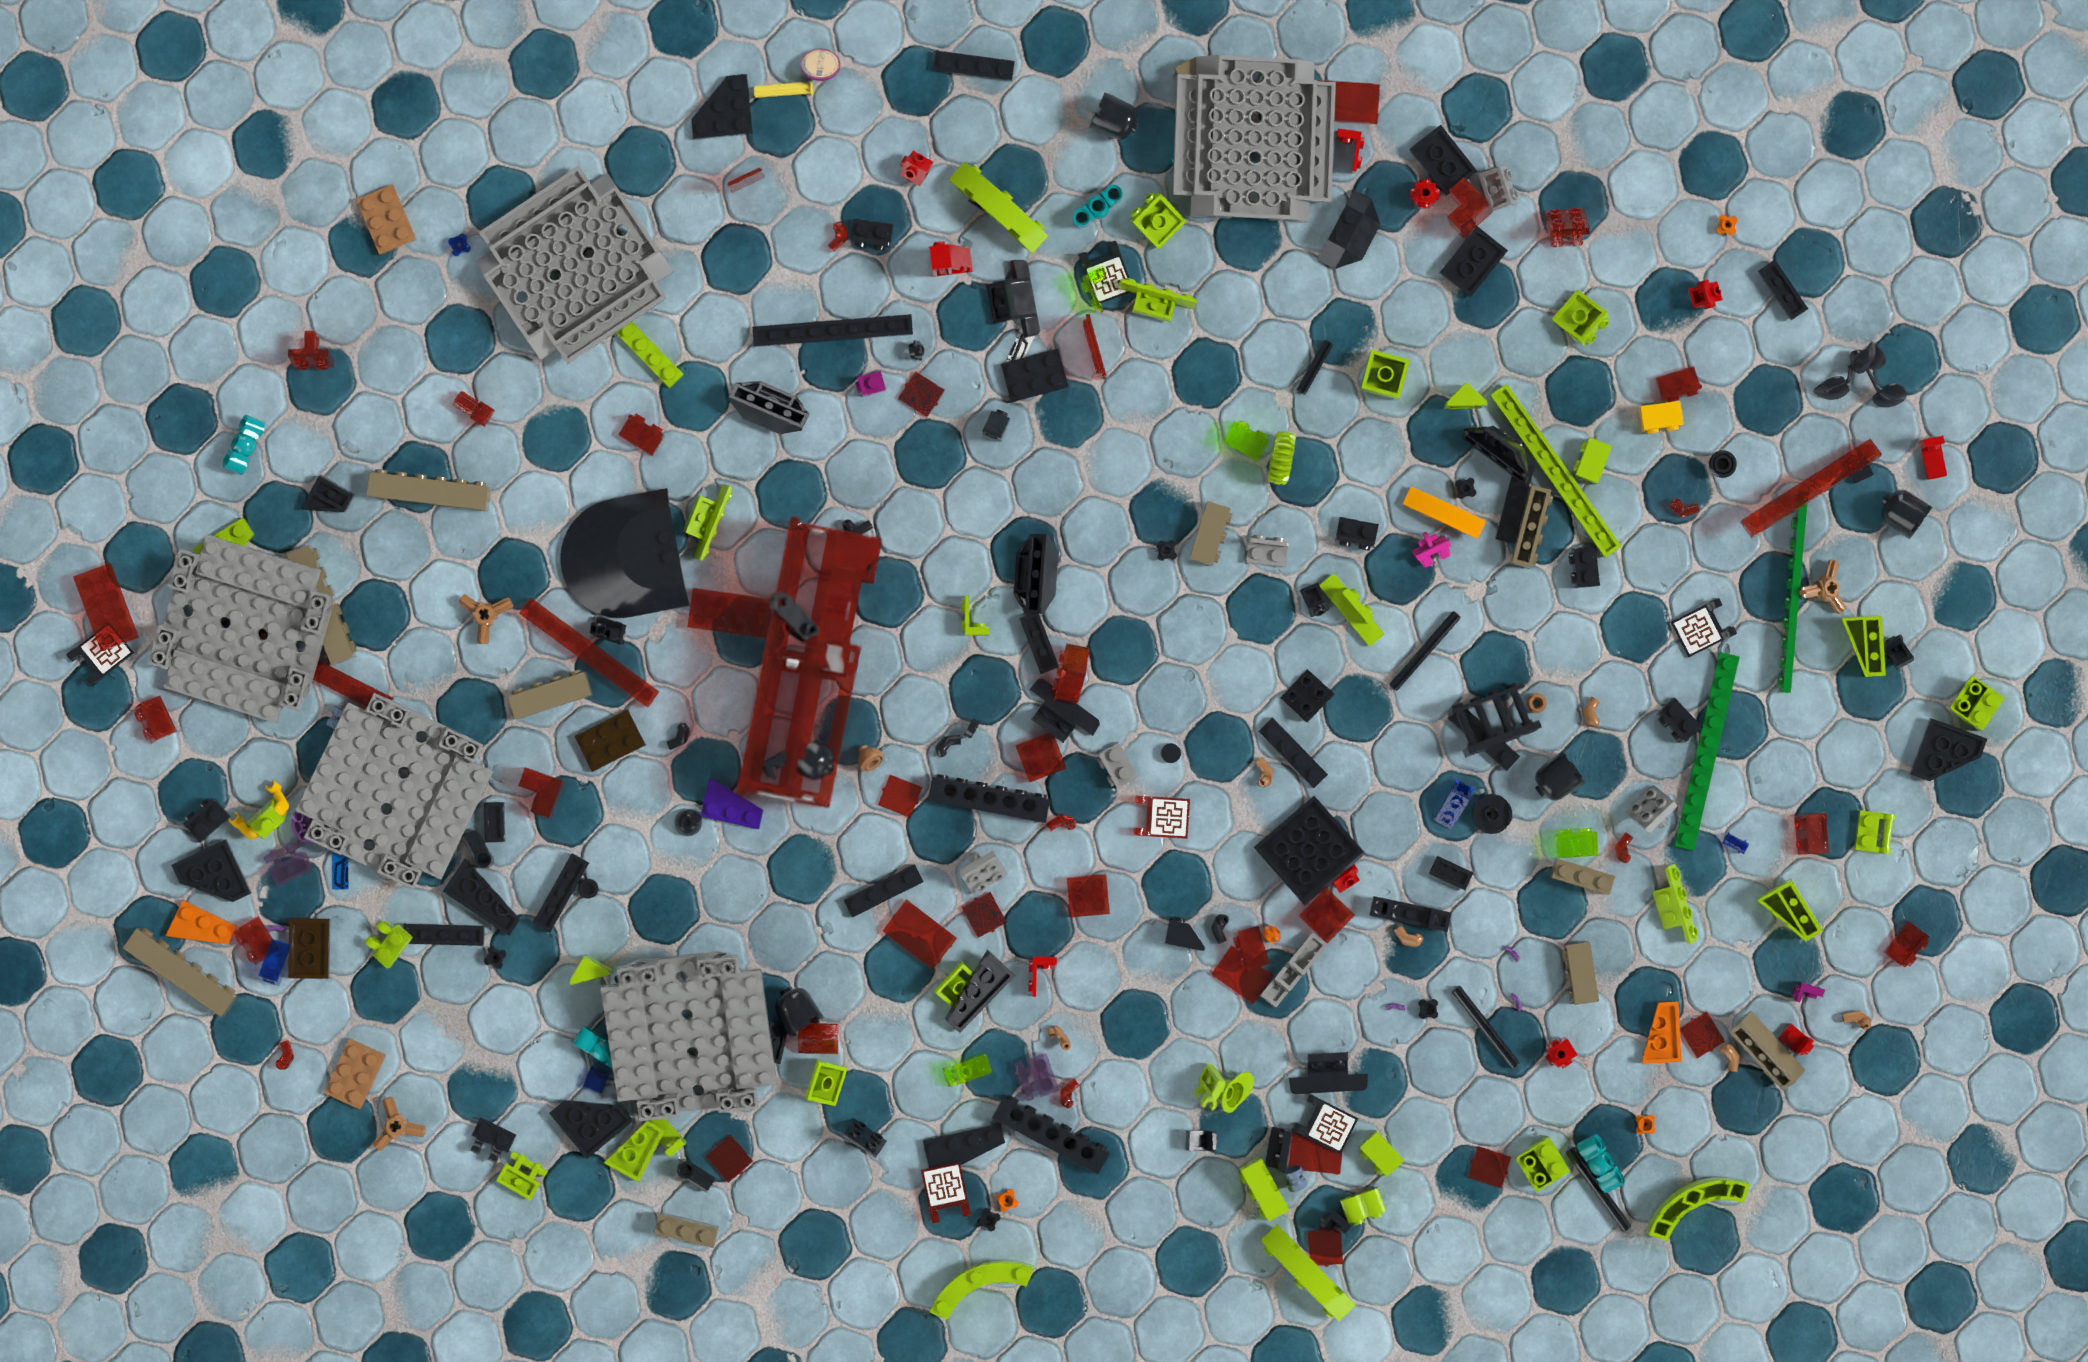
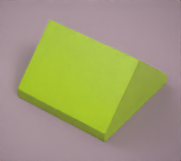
M1466 382L1444 404V409H1483L1487 406V400Z
M586 955L571 977L570 985L610 975L613 973V970L591 956Z
M961 961L935 988L934 992L952 1007L973 971Z
M818 1059L805 1099L836 1106L848 1068Z

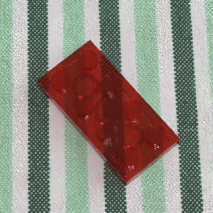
M111 563L73 576L101 652L139 638Z
M693 588L687 627L767 639L771 613L770 599Z

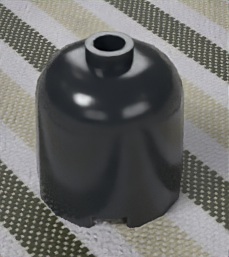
M1105 92L1099 103V107L1102 109L1099 114H1094L1089 128L1111 138L1123 140L1131 132L1135 133L1139 122L1136 121L1137 110L1133 105Z
M1900 489L1892 495H1886L1881 503L1884 505L1881 516L1887 524L1910 540L1933 507L1909 491Z
M1561 751L1537 770L1535 781L1538 786L1535 789L1541 797L1545 795L1550 800L1558 801L1586 783L1572 761L1570 762L1567 759L1564 751Z
M788 987L780 992L781 997L775 1003V1010L790 1038L797 1036L796 1032L802 1029L805 1032L820 1022L819 1019H824L818 1006L805 989H791Z

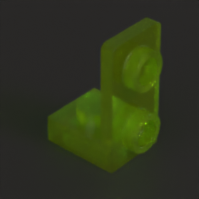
M1103 266L1082 276L1083 281L1080 283L1085 293L1090 292L1093 299L1089 301L1094 310L1099 309L1100 313L1104 312L1090 282L1093 281L1096 284L1105 279L1103 275L1107 273Z
M986 1054L942 1068L948 1087L960 1085L992 1073Z

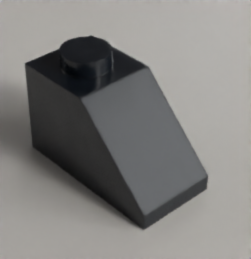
M999 409L996 412L991 411L982 433L1002 441L1010 422V418L1007 417L1008 413Z
M1174 916L1173 920L1169 919L1165 944L1200 951L1205 950L1204 945L1190 924L1185 923V918Z

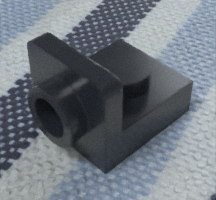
M1318 582L1300 589L1311 617L1321 616L1329 610Z
M1333 1210L1330 1214L1326 1212L1320 1219L1322 1224L1319 1228L1323 1230L1331 1222V1227L1335 1231L1346 1234L1352 1225Z

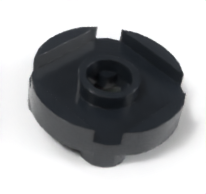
M1484 795L1474 804L1472 819L1475 826L1484 833L1497 834L1506 829L1511 823L1512 808L1507 800L1500 795ZM1490 808H1494V812L1498 813L1497 816H1494V820H1490V816H1487Z

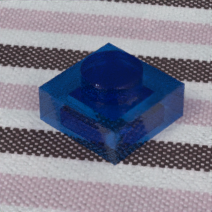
M590 1067L583 1087L603 1093L609 1074Z

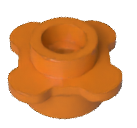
M1720 215L1718 217L1717 232L1733 236L1736 233L1735 224L1738 222L1737 217Z
M1267 924L1262 932L1263 936L1272 944L1276 941L1279 942L1281 939L1280 931L1274 925L1270 926Z
M1652 1114L1636 1116V1132L1638 1134L1655 1133V1117Z
M1012 1189L996 1195V1200L999 1201L1002 1212H1006L1012 1207L1016 1208L1019 1204L1018 1200L1014 1197V1190Z

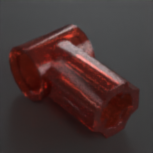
M462 390L452 404L484 427L495 412L493 408L482 401H477Z

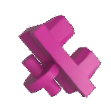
M1427 532L1422 533L1424 539L1418 541L1420 547L1412 550L1415 558L1426 568L1433 564L1430 555L1436 552L1440 559L1449 557V546L1451 545L1445 536L1438 538L1436 534L1429 536Z

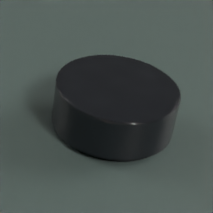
M973 718L964 736L969 739L972 738L980 721Z
M1169 743L1162 748L1161 757L1165 762L1175 763L1180 759L1181 750L1176 744Z
M584 879L580 882L578 891L582 897L590 899L598 894L599 886L593 879Z

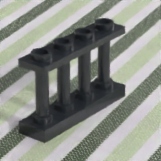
M1517 682L1507 685V690L1500 692L1499 689L1487 693L1488 697L1482 699L1481 696L1469 700L1470 703L1467 705L1459 703L1451 707L1452 710L1448 713V716L1451 717L1457 714L1468 741L1467 747L1462 750L1465 758L1542 728L1539 720L1533 722L1532 719H1529L1518 691L1525 687L1524 683L1517 685ZM1510 694L1522 721V727L1516 729L1514 726H1511L1500 699ZM1491 701L1494 703L1504 728L1503 734L1498 736L1496 733H1493L1482 706ZM1475 708L1486 734L1485 741L1478 742V740H1475L1464 711Z

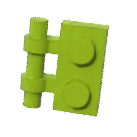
M513 1151L510 1158L516 1161L515 1165L512 1166L506 1163L496 1181L531 1201L541 1182L535 1179L536 1175L539 1174L545 1177L548 1170L544 1169L540 1163H534L527 1159L526 1155ZM521 1165L532 1170L530 1175L519 1170Z

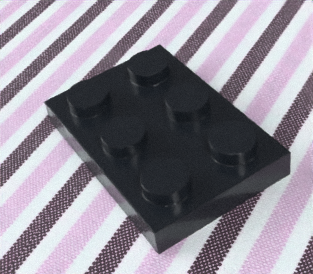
M1439 125L1409 149L1445 197L1478 172L1442 125Z
M1476 226L1439 273L1471 298L1508 250Z
M1058 349L1001 364L1011 403L1069 387Z

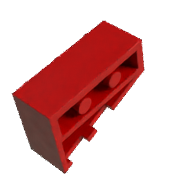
M945 241L934 242L933 246H929L933 277L973 272L970 248L945 244Z

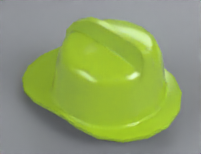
M1242 1072L1233 1080H1225L1224 1091L1219 1095L1218 1100L1215 1099L1216 1102L1222 1105L1224 1112H1233L1250 1095L1254 1086V1077L1249 1072Z

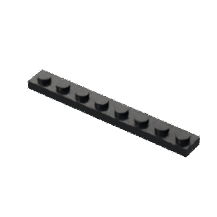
M912 314L752 327L754 347L913 335Z

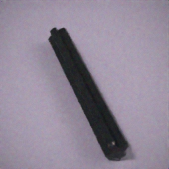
M1455 611L1450 613L1390 682L1389 685L1394 690L1400 689L1461 619L1458 613Z
M1457 986L1453 989V995L1511 1069L1517 1067L1520 1064L1518 1059L1463 988Z
M1575 1147L1568 1149L1566 1154L1623 1232L1630 1229L1631 1224L1609 1193H1605L1600 1188L1596 1175L1591 1172L1588 1164Z

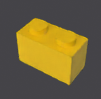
M1680 401L1640 406L1638 408L1641 431H1647V434L1659 433V429L1667 428V431L1679 430V426L1684 424Z

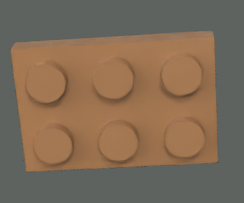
M393 184L356 199L379 255L417 240Z
M349 1038L324 1093L355 1108L362 1109L386 1054Z

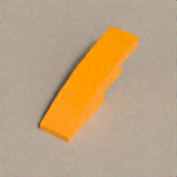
M1412 486L1403 501L1404 506L1476 539L1479 538L1486 523L1485 520Z

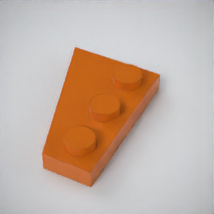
M183 900L166 936L230 944L238 926Z
M1678 1001L1657 1002L1641 1064L1682 1062Z

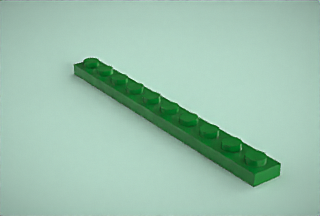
M1806 493L1797 494V497H1794L1793 509H1796L1795 517H1792L1791 529H1794V535L1790 538L1789 548L1792 549V557L1788 558L1790 577L1786 579V589H1789L1788 597H1785L1784 608L1787 609V615L1783 617L1782 628H1785V636L1781 638V648L1784 649L1783 656H1780L1779 668H1782V672L1777 680V688H1780V693H1791L1808 503V494Z
M1719 652L1676 833L1675 847L1692 851L1695 849L1739 663V656Z

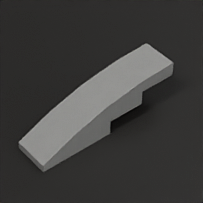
M1312 932L1260 996L1276 1008L1308 971L1328 944Z

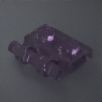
M301 840L290 841L286 843V846L278 850H271L270 854L263 857L266 863L274 861L276 865L270 868L269 871L277 887L314 870L307 853L304 852L299 855L297 853V849L303 847ZM290 853L292 858L282 863L280 857Z
M1047 1053L1029 1058L1030 1067L1024 1068L1022 1061L1014 1063L1017 1070L1015 1071L1016 1076L1019 1077L1022 1085V1094H1025L1027 1101L1034 1099L1032 1092L1038 1090L1040 1097L1059 1091ZM1027 1074H1033L1036 1084H1029Z

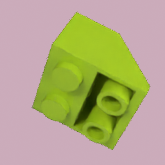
M1971 675L1949 709L1977 731H1983L2005 697Z
M1545 1136L1532 1144L1515 1158L1536 1193L1571 1172L1549 1136Z

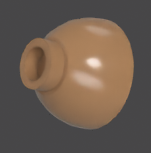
M864 745L858 750V765L863 772L874 770L883 761L884 754L877 748Z

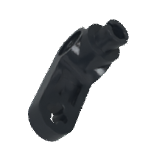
M775 592L771 595L769 600L770 607L786 623L785 628L791 636L801 642H805L807 639L817 635L819 631L817 624L787 593ZM778 598L782 599V606L778 605Z

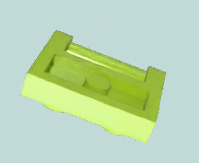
M1859 810L1854 850L1891 854L1892 825L1896 815ZM1879 819H1885L1882 847L1876 846Z

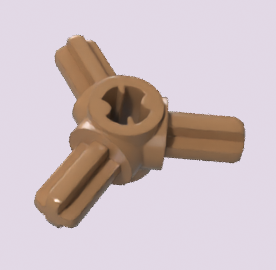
M1829 560L1824 576H1820V579L1815 581L1813 585L1801 587L1800 595H1802V598H1822L1825 602L1828 601L1837 614H1840L1846 610V605L1838 595L1840 587L1835 579L1839 567L1838 561Z
M464 594L458 602L459 605L473 613L472 617L476 619L475 624H478L477 643L479 644L489 643L490 625H493L494 620L498 619L497 615L513 608V603L509 597L492 605L491 603L485 604L483 602L479 604ZM487 609V614L489 615V618H484V620H482L483 615L481 614V612H486Z
M393 1097L382 1100L387 1118L385 1119L386 1124L383 1127L384 1131L373 1142L375 1148L382 1151L393 1138L404 1137L405 1134L424 1137L426 1126L410 1123L408 1119L403 1118V1115L398 1113ZM398 1121V1125L400 1124L401 1128L395 1131V1127L392 1128V1124Z

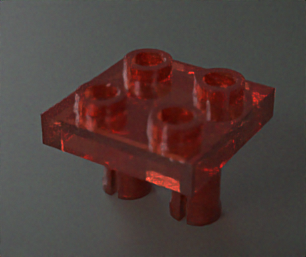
M1575 207L1569 210L1552 209L1544 211V219L1549 236L1551 237L1552 247L1557 248V243L1559 247H1562L1564 244L1563 236H1571L1570 244L1573 246H1577V242L1579 246L1583 245V235L1590 234V226L1584 208Z
M315 331L304 332L303 349H288V358L298 370H308L309 367H316L318 370H328L329 367H334V358L328 349H319V337L316 336Z
M1050 733L1015 745L1029 783L1067 769L1057 741Z
M1106 874L1067 878L1070 918L1110 914Z
M1327 887L1299 915L1327 944L1355 916Z

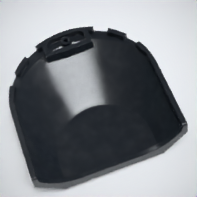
M668 488L601 501L584 510L570 525L561 547V570L570 592L587 609L606 617L630 618L690 606L673 526Z

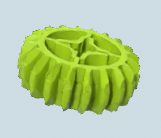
M1278 431L1276 433L1268 472L1269 482L1277 485H1285L1288 482L1294 454L1295 434L1288 431Z

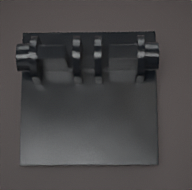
M1307 669L1280 698L1308 723L1335 694Z
M855 1118L843 1134L844 1137L875 1158L887 1142L881 1134L872 1131L864 1122L858 1121Z

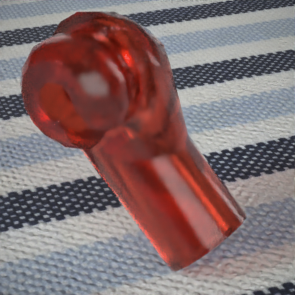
M836 222L833 226L835 238L828 244L833 252L847 240V227L842 222Z
M1678 498L1671 501V510L1681 517L1700 513L1697 503L1686 506Z
M1060 814L1046 823L1051 832L1059 826L1068 830H1074L1077 825L1073 817Z
M1626 832L1615 845L1617 859L1623 863H1628L1631 859L1627 846L1633 839Z
M289 1040L279 1043L283 1052L280 1059L276 1061V1067L279 1070L289 1068L294 1059V1053Z
M1074 1078L1060 1090V1103L1067 1109L1071 1108L1074 1104L1072 1092L1080 1086Z

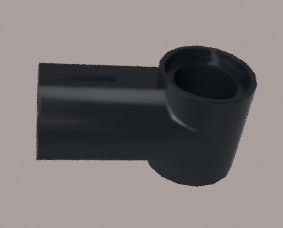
M477 829L461 837L477 867L487 869L493 865L494 857ZM482 854H486L489 858L486 865H481L479 862Z
M684 1159L678 1163V1175L707 1193L716 1178L695 1165L691 1160ZM683 1164L691 1166L692 1170L689 1174H683L680 1171V1167Z

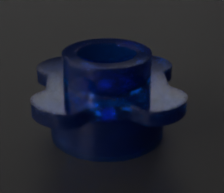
M460 234L448 240V244L453 250L452 254L456 257L463 252L468 253L471 250V246L466 241L467 236L465 234Z

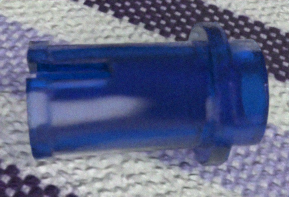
M1729 832L1722 844L1738 851V854H1744L1749 846V843L1746 842L1747 840L1743 841Z

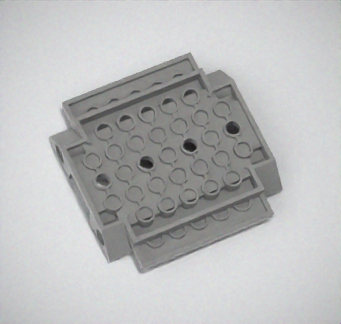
M1226 55L1196 57L1195 75L1177 74L1172 195L1192 196L1190 217L1226 219L1239 217L1269 219V221L1309 222L1310 202L1330 203L1332 200L1336 82L1314 80L1315 63L1300 59ZM1259 72L1263 76L1261 83L1253 81V73ZM1257 112L1261 115L1260 123H1254L1251 120L1252 113ZM1252 152L1259 154L1260 161L1258 163L1250 161L1249 156ZM1250 192H1255L1258 195L1257 203H1251L1248 200Z
M577 166L479 232L491 251L475 262L540 360L558 350L568 365L667 299L658 282L674 271L608 173L591 184L580 167ZM621 225L626 226L628 229L624 236L617 234V228ZM586 248L594 249V255L591 258L584 257L583 252ZM553 270L561 272V277L558 280L554 281L550 278V273ZM520 292H525L528 295L527 300L523 303L517 301V295Z
M211 535L205 536L200 558L199 554L179 549L169 588H173L164 623L158 625L148 664L164 669L169 668L164 685L166 689L278 723L283 706L300 711L314 678L331 617V596L317 592L318 588H316L321 570ZM186 605L191 606L193 609L191 616H187L184 613ZM223 617H227L230 620L228 628L223 627L221 624ZM260 629H265L268 632L266 640L259 637ZM299 640L303 641L306 645L303 652L296 648V643Z
M376 693L373 694L366 710L348 702L296 809L297 812L314 819L304 838L337 854L345 855L376 870L377 873L413 890L422 871L442 879L494 772L476 763L483 744ZM419 731H424L427 734V740L423 743L418 742L416 739V734ZM401 767L409 769L410 775L408 778L404 779L399 776L398 772ZM384 803H389L392 806V812L388 815L381 811V806ZM367 839H372L375 842V847L371 851L364 848V842Z
M715 951L640 959L617 968L619 984L601 985L618 1102L638 1100L639 1121L679 1117L681 1111L718 1108L719 1113L759 1109L757 1090L753 1087L777 1085L761 969L742 970V968H739L737 955ZM683 971L687 974V978L679 980L676 977V973ZM688 1009L693 1013V1016L685 1018L682 1015V1011ZM694 1047L698 1050V1054L691 1056L688 1054L687 1049ZM700 1085L704 1091L700 1094L695 1093L693 1087Z

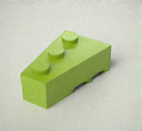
M1882 616L1841 618L1864 676H1886Z
M1792 878L1757 897V901L1771 911L1772 914L1784 922L1803 940L1808 941L1823 932V928Z
M1260 1156L1239 1167L1241 1172L1238 1175L1243 1184L1248 1183L1250 1187L1248 1193L1252 1201H1258L1260 1207L1257 1210L1262 1219L1267 1218L1269 1222L1289 1211L1286 1202Z

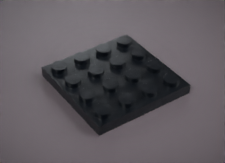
M1315 796L1254 846L1255 850L1304 906L1365 855L1360 846Z

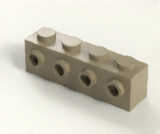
M1534 485L1529 487L1510 564L1525 568H1532V565L1536 564L1538 554L1535 553L1537 545H1541L1543 534H1540L1542 526H1546L1548 515L1545 513L1547 507L1551 506L1553 496L1550 495V489Z
M580 670L570 672L567 678L562 679L561 676L549 679L550 683L545 685L539 682L530 685L531 689L524 691L523 688L512 691V695L508 696L514 718L518 720L592 696L593 693L586 672L581 673Z
M1752 1011L1741 1017L1730 1029L1729 1033L1782 1091L1796 1083L1805 1071L1801 1064Z

